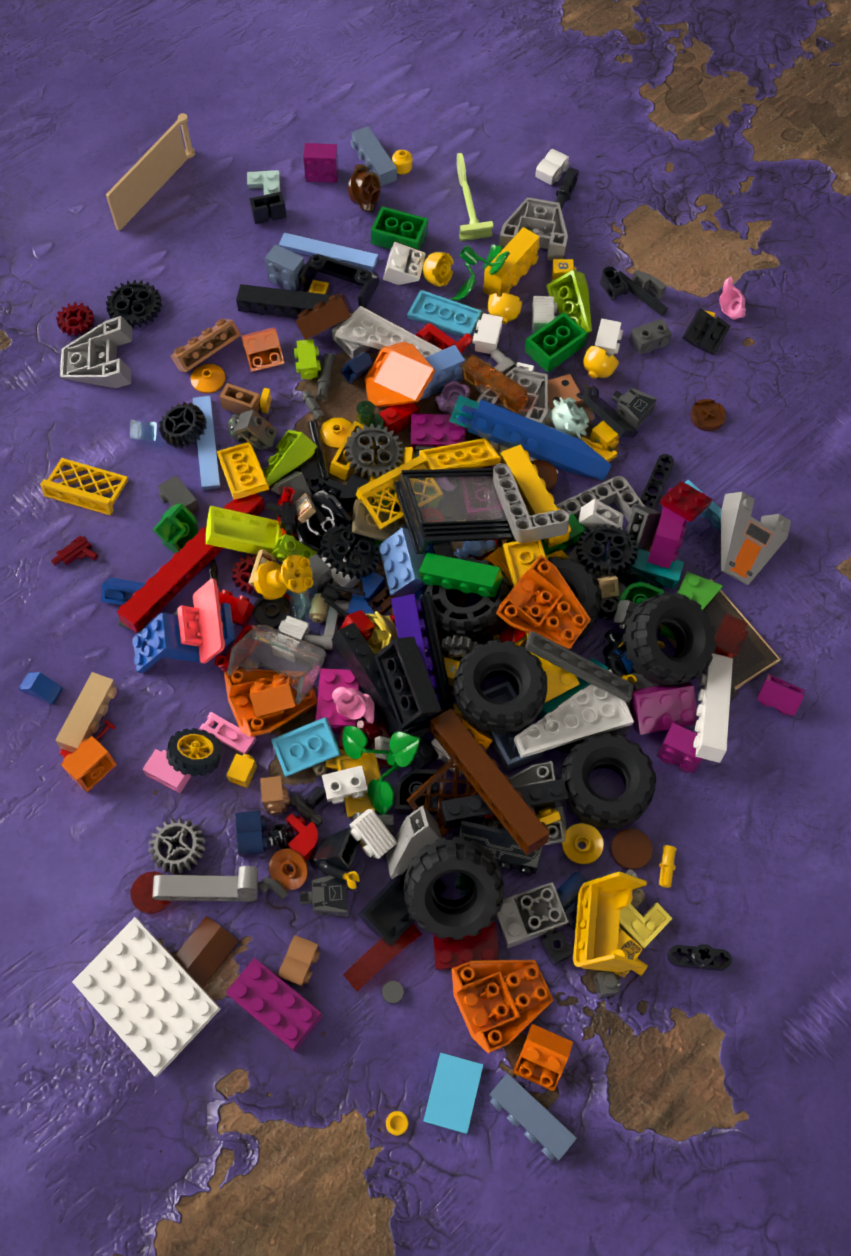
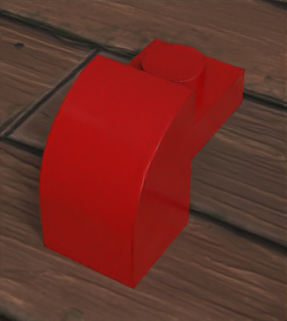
M291 813L286 818V821L298 835L288 846L289 849L300 853L305 861H307L319 846L318 831L312 821L307 825L302 817L299 815L295 817Z

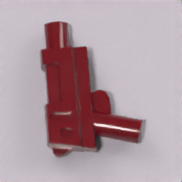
M79 536L70 542L71 544L57 551V556L50 561L54 566L60 562L67 566L77 558L83 559L88 556L96 560L99 555L90 550L92 545L85 536Z
M361 717V720L357 722V727L366 730L369 738L373 740L383 734L375 717L373 724L368 723L364 717Z

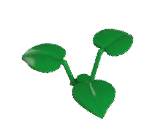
M492 244L487 260L480 257L468 245L465 246L459 256L466 262L464 265L468 268L471 277L465 281L457 295L451 299L453 301L460 300L467 296L473 288L476 280L470 265L474 266L481 260L485 263L483 269L485 270L488 265L491 266L489 274L494 275L502 268L510 252L502 253L494 263H491L503 250L502 246Z
M346 726L343 730V748L350 758L359 759L363 752L387 754V763L392 768L380 776L379 780L372 779L368 784L367 792L369 801L374 809L382 815H387L394 802V790L390 783L383 780L394 770H398L399 766L406 767L413 761L421 738L405 732H396L391 736L390 750H372L365 748L368 740L360 728Z

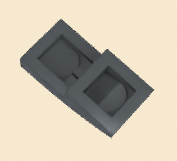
M636 270L632 279L646 291L648 290L658 300L664 298L667 287L664 283L642 271Z

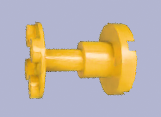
M300 555L287 557L283 561L282 566L272 561L262 563L253 575L256 591L268 600L282 597L287 588L294 593H302L313 586L310 561L308 558L301 557Z

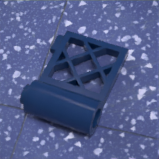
M577 871L556 890L568 920L567 924L574 931L576 923L568 915L573 910H577L579 889L583 883L588 882Z

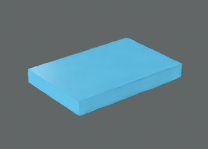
M327 717L271 739L285 777L342 755Z
M440 1053L423 1122L467 1134L483 1064Z

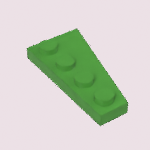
M687 572L678 593L689 597V600L697 601L702 605L701 609L704 610L715 595L720 592L723 585ZM663 625L660 634L676 641L673 632Z

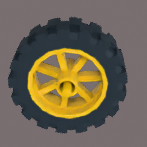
M187 728L181 732L177 731L174 736L170 737L166 758L169 765L173 766L175 771H180L183 775L191 774L193 777L197 775L205 776L206 773L210 774L214 772V769L218 768L222 755V745H220V740L216 739L214 734H209L206 730L202 729L200 731L198 728L189 730Z

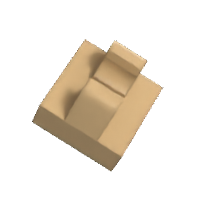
M602 575L597 579L602 598L619 595L618 578L616 575Z

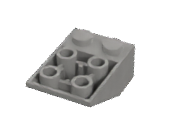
M423 805L405 818L395 837L397 844L388 850L386 854L391 879L397 875H402L406 871L412 858L419 854L420 849L426 845L434 844L435 840L442 839L437 821Z
M553 882L503 899L502 908L496 914L507 949L532 940L568 923Z

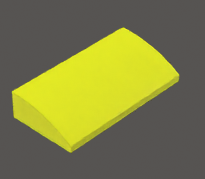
M215 506L209 507L206 528V544L257 555L258 551L263 549L272 554L278 539L282 537L277 520Z

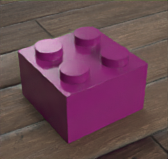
M305 143L303 161L306 182L337 183L339 172L337 144Z
M672 723L657 757L666 764L678 766L683 772L694 773L703 759L696 757V748L693 747L695 737L698 734Z

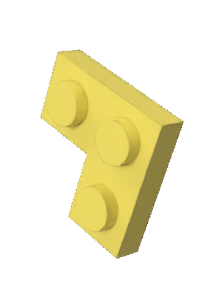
M630 903L626 908L620 909L619 925L644 949L673 918L658 903H655L643 916Z

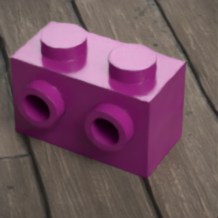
M768 674L758 693L757 700L766 707L772 706L778 709L784 715L790 714L795 716L804 698L805 690Z

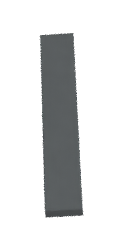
M534 631L528 634L525 647L527 651L627 703L632 700L633 683Z

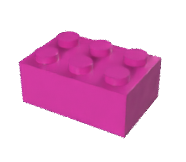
M320 668L316 721L327 717L333 733H341L342 727H357L358 719L351 720L339 714L336 709V703L332 699V693L338 687L354 688L360 691V685L351 670Z

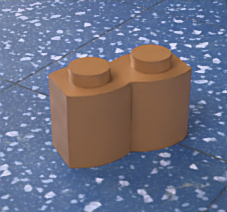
M294 935L277 976L282 980L303 988L304 983L308 984L313 972L310 971L313 962L317 963L320 957L319 945Z

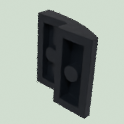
M700 308L694 315L682 339L704 352L715 355L730 325L718 316L714 318Z

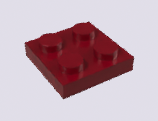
M681 481L661 498L660 504L692 522L711 505L713 499Z

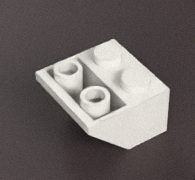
M394 242L388 257L383 280L396 285L419 281L426 253Z

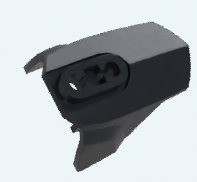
M324 490L310 497L316 512L304 523H296L295 527L299 541L320 553H323V551H320L322 546L320 542L329 528H333L335 524L339 527L341 523L345 527L350 523L352 528L353 522L349 513L335 496L327 494Z

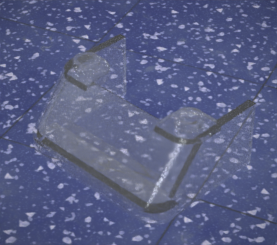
M256 625L232 647L227 674L231 675L239 667L247 671H253L260 666L278 673H285V675L290 674V677L294 679L292 686L297 691L295 703L299 704L311 691L323 665L326 652L320 647L269 626Z

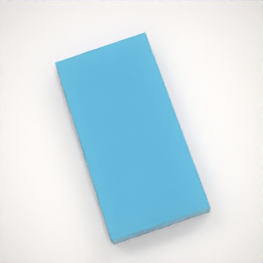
M420 290L407 314V318L423 324L431 323L440 330L463 337L466 333L472 336L483 311Z

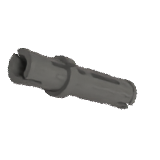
M328 353L324 354L321 375L317 382L318 391L316 398L322 401V398L324 401L327 400L328 389L331 387L330 379L335 355L329 353V356Z

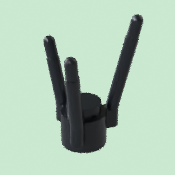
M327 583L320 597L324 598L325 603L329 604L345 618L348 614L332 602H335L337 599L350 601L339 595L340 591L362 596L366 595L362 591L338 586L334 583L332 585Z

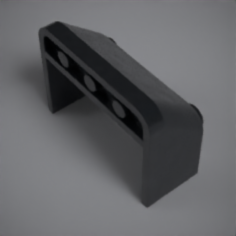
M319 254L312 255L299 275L300 290L303 292H307L317 272L363 286L358 296L359 307L362 306L364 308L369 304L379 285V275L375 271Z

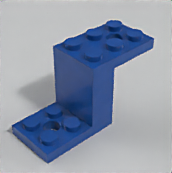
M228 603L221 604L220 613L221 621L223 622V637L225 646H227L235 637L231 606ZM162 612L133 637L132 644L135 650L134 663L136 664V672L144 673L162 657L201 663L198 646L181 644L178 615Z

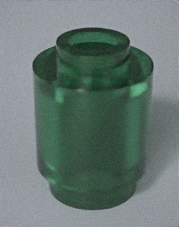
M370 401L359 402L356 407L357 420L362 425L370 426L375 421L374 404Z

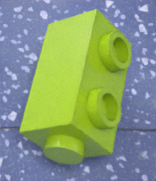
M314 339L296 341L297 348H294L295 359L299 360V362H295L296 372L300 373L301 380L318 378V371L321 370L320 360H316V357L319 356L318 346H314Z
M284 534L278 539L271 555L283 563L291 555H300L309 559L315 553L317 554V552L297 541L294 536Z

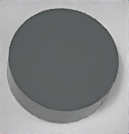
M389 981L383 986L382 996L387 1003L396 1004L402 1000L404 990L399 982Z

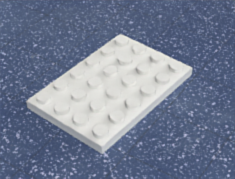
M136 917L72 981L155 1077H158L221 1010L218 1004Z

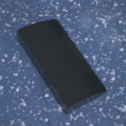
M408 868L402 875H397L358 914L361 920L389 946H392L415 921L408 912L404 895L405 874ZM440 878L433 885V890L437 895H440L446 888Z

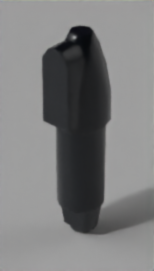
M212 559L209 567L210 579H216L218 586V568L216 561Z

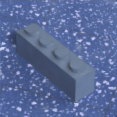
M369 126L351 132L352 140H350L352 148L357 151L359 159L363 160L369 171L378 175L381 186L396 181L397 168Z
M508 1073L489 1094L491 1105L499 1112L503 1109L509 1115L507 1120L516 1128L520 1125L526 1131L524 1136L531 1143L535 1144L537 1142L543 1147L541 1152L549 1160L555 1159L559 1161L577 1139Z

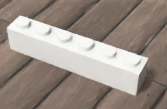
M713 653L712 662L708 668L703 670L699 681L702 689H700L698 694L700 704L698 705L696 716H699V720H697L695 731L698 732V735L695 737L693 747L696 748V757L720 763L727 751L733 658Z

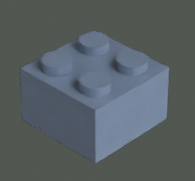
M275 244L265 257L268 281L286 290L299 291V275L305 267L304 257Z

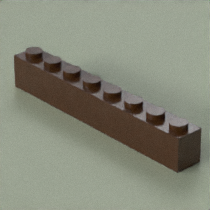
M449 709L431 719L430 732L526 856L546 844L549 838L547 825L539 821L534 809L524 802L520 791L512 787L508 776L501 773L498 764L494 759L489 758L484 746L477 743L472 731L466 729L463 725L461 717Z

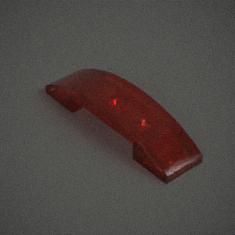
M412 924L392 946L387 945L381 939L361 956L343 976L358 992L392 959L420 938L422 933Z

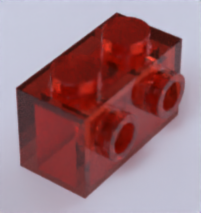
M726 614L714 638V641L717 642L714 654L729 658L737 657L741 649L738 644L740 641L744 642L748 631L745 630L748 623Z

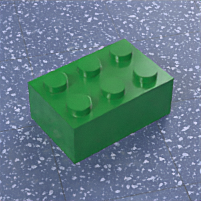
M382 206L371 228V244L392 249L394 242L420 251L428 234V218Z
M563 312L526 339L525 353L549 373L585 347L588 333Z

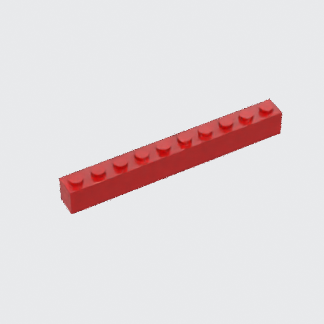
M252 494L236 500L233 499L224 506V509L258 516L265 507L263 498L258 494ZM207 525L201 528L198 534L192 540H189L179 552H176L172 559L166 565H163L153 577L149 578L146 584L133 594L132 598L120 606L117 614L123 624L138 634L224 549L206 544Z

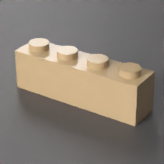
M94 672L91 673L55 740L59 748L73 753L79 748L82 741L89 739L93 733L97 732L101 717L107 713L108 704L117 693V687L113 679Z

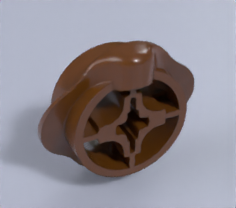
M356 164L348 185L349 197L354 204L360 205L362 211L373 213L381 192L380 179L376 173L370 172L366 165Z

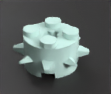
M559 397L560 402L554 400L555 407L547 414L555 426L554 429L574 437L577 436L579 439H581L580 434L586 436L585 429L588 427L589 418L583 407L579 409L574 404L576 400L571 397H567L565 400Z

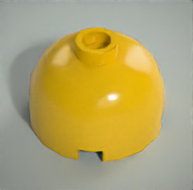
M444 252L430 254L423 263L424 278L434 286H446L453 275L451 265H454L452 256Z
M497 293L489 296V314L503 317L502 324L515 320L521 312L522 300L520 301L519 297L502 293V297H497Z
M591 346L584 356L583 365L588 371V376L591 378H607L616 370L619 361L612 354L610 357L606 355L607 351Z

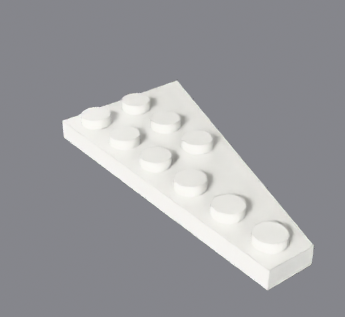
M362 306L336 332V337L379 350L400 342L413 344L424 357L442 350Z
M590 684L563 702L554 711L546 714L537 723L532 724L515 736L514 742L520 757L523 758L583 740L591 735L596 736L630 726L634 723V720L625 701Z

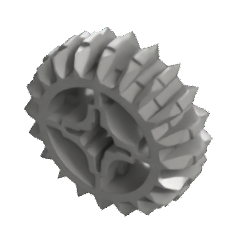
M172 818L169 825L164 821L163 825L165 827L157 826L156 829L159 833H152L151 835L155 839L149 841V845L152 846L149 849V853L153 855L151 860L156 862L157 868L162 867L163 872H167L170 869V873L175 874L178 869L179 873L183 874V868L185 867L188 871H191L190 864L193 863L197 866L196 858H203V855L200 853L205 851V846L202 844L206 841L201 837L203 832L198 830L197 824L192 825L191 820H187L184 823L183 818H180L178 823H176V820ZM178 832L175 836L168 837L170 834ZM187 834L193 837L192 849L186 845ZM180 843L182 847L174 849L172 845ZM162 844L169 847L167 858L162 856ZM180 855H187L183 859L177 860Z

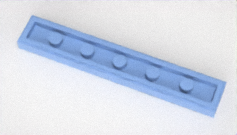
M288 233L283 234L279 246L295 253L308 256L315 254L329 256L372 271L378 260V254Z
M211 397L193 398V404L203 411L207 421V429L203 430L205 435H200V440H197L202 490L218 489L221 486Z

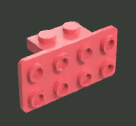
M210 579L193 594L194 607L181 605L177 609L181 644L198 646L200 662L204 664L219 654L225 647L222 629L223 622L221 621L220 613L221 605L219 604L218 597L219 589L216 579Z

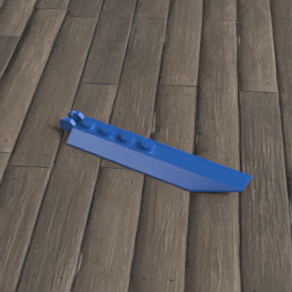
M483 399L480 400L477 409L463 405L461 410L464 413L473 415V419L461 415L457 418L458 422L470 426L467 432L507 448L521 444L522 448L527 450L530 457L546 461L554 467L570 473L604 481L612 466L583 440Z

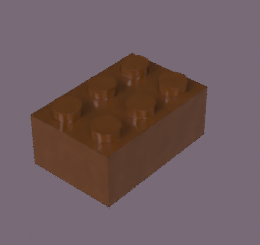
M336 293L328 299V302L321 301L313 307V310L310 311L308 308L298 315L299 318L295 322L305 340L353 315L354 311L345 294L340 295Z

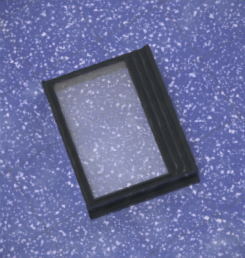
M494 468L401 471L398 482H394L393 485L416 554H424L428 543L515 539L493 485Z

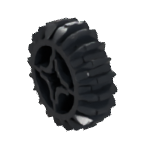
M183 402L182 405L177 403L176 407L171 406V410L166 411V415L161 416L162 421L159 422L161 437L174 448L179 447L182 449L184 445L189 447L191 443L195 445V441L200 440L199 436L205 435L203 430L207 429L205 414L198 406L191 402L189 404Z

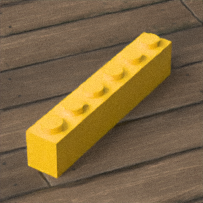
M521 444L501 452V464H506L510 467L530 516L561 510L554 504L552 494L546 490L544 480L538 476L535 464L530 462V456L527 450L522 448ZM568 525L566 534L543 539L547 547L551 548L568 541L571 532L570 525Z

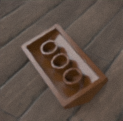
M206 916L175 954L174 958L204 988L239 941Z

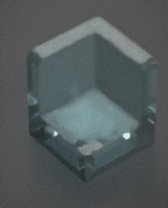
M131 420L130 438L156 440L157 422Z

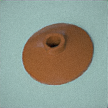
M281 849L271 857L269 873L271 878L278 880L286 890H295L305 883L308 876V866L303 856L297 851Z

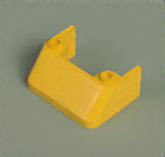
M619 871L582 884L578 893L573 953L575 966L583 969L624 972L642 968L641 962L628 959L627 952L618 949L620 909L626 908L632 902V890L646 886L647 881Z

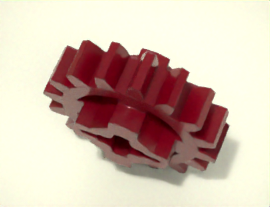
M74 302L73 306L68 303L67 308L61 307L62 312H57V325L62 333L67 332L68 336L72 333L75 337H77L78 333L84 335L83 331L89 332L88 327L94 326L92 323L95 322L93 311L90 310L88 305L84 307L83 303L77 305Z
M248 554L247 559L240 558L241 563H234L236 568H232V579L235 581L236 588L240 587L241 592L246 589L248 594L251 593V590L258 594L255 587L248 584L257 554L253 558H250Z

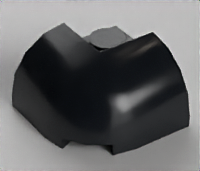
M416 769L410 770V772L403 775L396 787L395 810L407 815L413 813V808L406 800L438 770ZM437 782L431 785V793H437ZM419 796L414 801L418 807L422 805L425 807L426 796ZM430 796V808H437V796ZM429 811V813L436 814L437 811Z

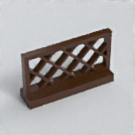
M452 759L448 760L406 800L415 811L420 807L414 801L419 796H426L425 808L428 812L437 811L436 821L442 837L452 828H444L441 814L443 797L456 799L457 797L478 795V792L468 779L458 780L459 768L456 764L453 765L454 761ZM449 768H455L454 780L445 779L446 771ZM434 782H440L439 793H431V785ZM445 782L453 783L452 794H444ZM458 783H466V790L463 794H457ZM430 796H439L438 808L429 807Z

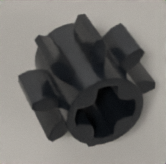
M277 824L268 833L270 845H276L279 850L288 848V844L294 839L292 827L287 828L286 824Z

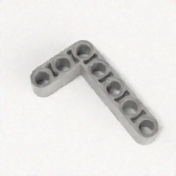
M498 464L494 467L493 485L517 542L527 543L567 533L569 525L568 512L555 510L529 516L510 467L506 464Z
M622 476L611 478L556 505L561 510L568 512L569 515L573 514L578 520L581 507L587 504L585 502H590L594 499L605 505L614 502L621 513L624 514L628 523L634 507H645L628 481Z
M241 866L238 868V876L156 875L154 876L152 898L155 900L256 901L258 868L254 866Z

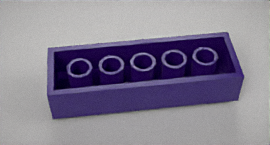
M415 594L392 598L398 638H415L442 710L441 699L437 693L439 691L437 679L433 673L435 669L430 655L431 649L423 618L421 600L417 599Z

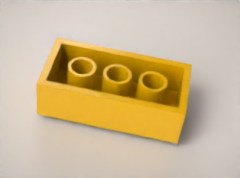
M523 227L491 262L494 263L499 255L509 251L510 255L502 268L494 275L489 274L491 266L488 265L485 268L483 292L489 296L497 293V297H502V293L509 294L510 289L518 284L520 278L527 274L532 265L536 264L540 248V236Z

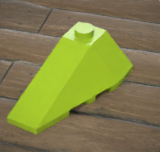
M571 270L547 284L549 296L554 297L559 314L565 312L588 334L592 332L589 290L584 273Z
M288 429L275 447L277 449L276 454L269 457L268 468L262 470L268 486L311 458L315 453L317 445L302 432Z

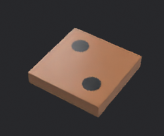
M571 374L548 380V405L550 409L555 407L554 400L560 402L559 397L563 400L571 397L576 400L574 402L575 405L584 403L583 399L576 396L580 391Z

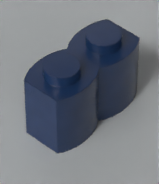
M361 352L345 363V366L341 369V374L349 384L368 372L373 365L372 357L366 352Z
M260 810L235 813L239 856L265 854V848H268V837L263 835V828L267 827L266 816L262 815Z

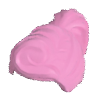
M732 277L724 282L723 293L719 299L722 312L732 320L744 318L746 315L745 297L739 289L734 287Z
M338 687L333 691L332 699L336 703V709L339 714L351 720L364 717L368 723L373 724L374 702L370 695L362 694L357 689Z

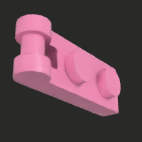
M212 712L207 716L208 720L206 723L202 724L199 728L200 731L203 729L209 734H214L215 738H218L220 742L241 754H247L257 740L255 736L250 737L241 733L239 727ZM214 724H218L215 729L212 728Z

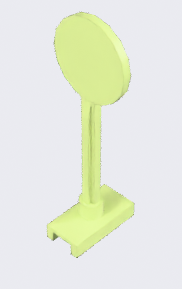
M458 153V178L461 187H463L470 218L468 225L460 226V241L492 237L493 222L479 223L476 217L470 188L466 181L463 154Z

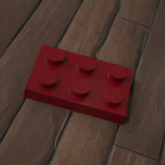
M493 922L487 928H482L481 933L473 937L471 935L464 936L463 940H453L450 937L441 939L435 937L433 933L435 970H449L470 961L499 960L496 922Z

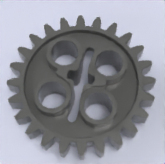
M371 424L370 428L364 425L363 430L357 427L356 433L352 431L351 437L347 438V443L345 444L346 450L344 455L347 456L346 462H351L349 468L355 467V474L360 471L361 477L366 474L368 475V480H370L371 476H374L376 479L378 476H382L401 466L404 448H401L402 442H397L399 436L393 437L394 431L392 430L388 433L387 427L382 430L380 424L377 428H374L373 424ZM372 438H374V441H375L374 450L372 449V447H373ZM374 452L376 454L375 461L377 466L374 465Z

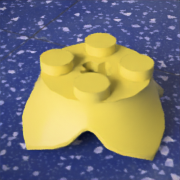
M377 611L374 614H366L375 625L372 637L367 641L375 655L391 641L398 638L397 629L388 615L383 616Z

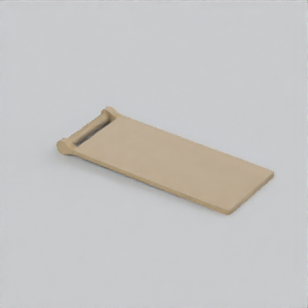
M181 113L178 116V120L106 194L116 230L120 231L185 161L195 155L186 114ZM180 126L182 127L186 150L184 148Z

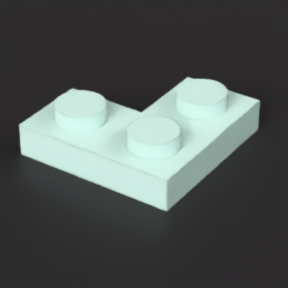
M279 170L247 172L248 189L264 188V195L280 192Z

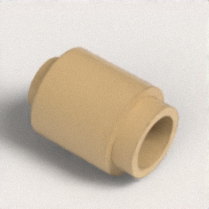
M321 593L315 594L311 600L309 618L315 623L326 621L330 605L324 602V598L320 597Z

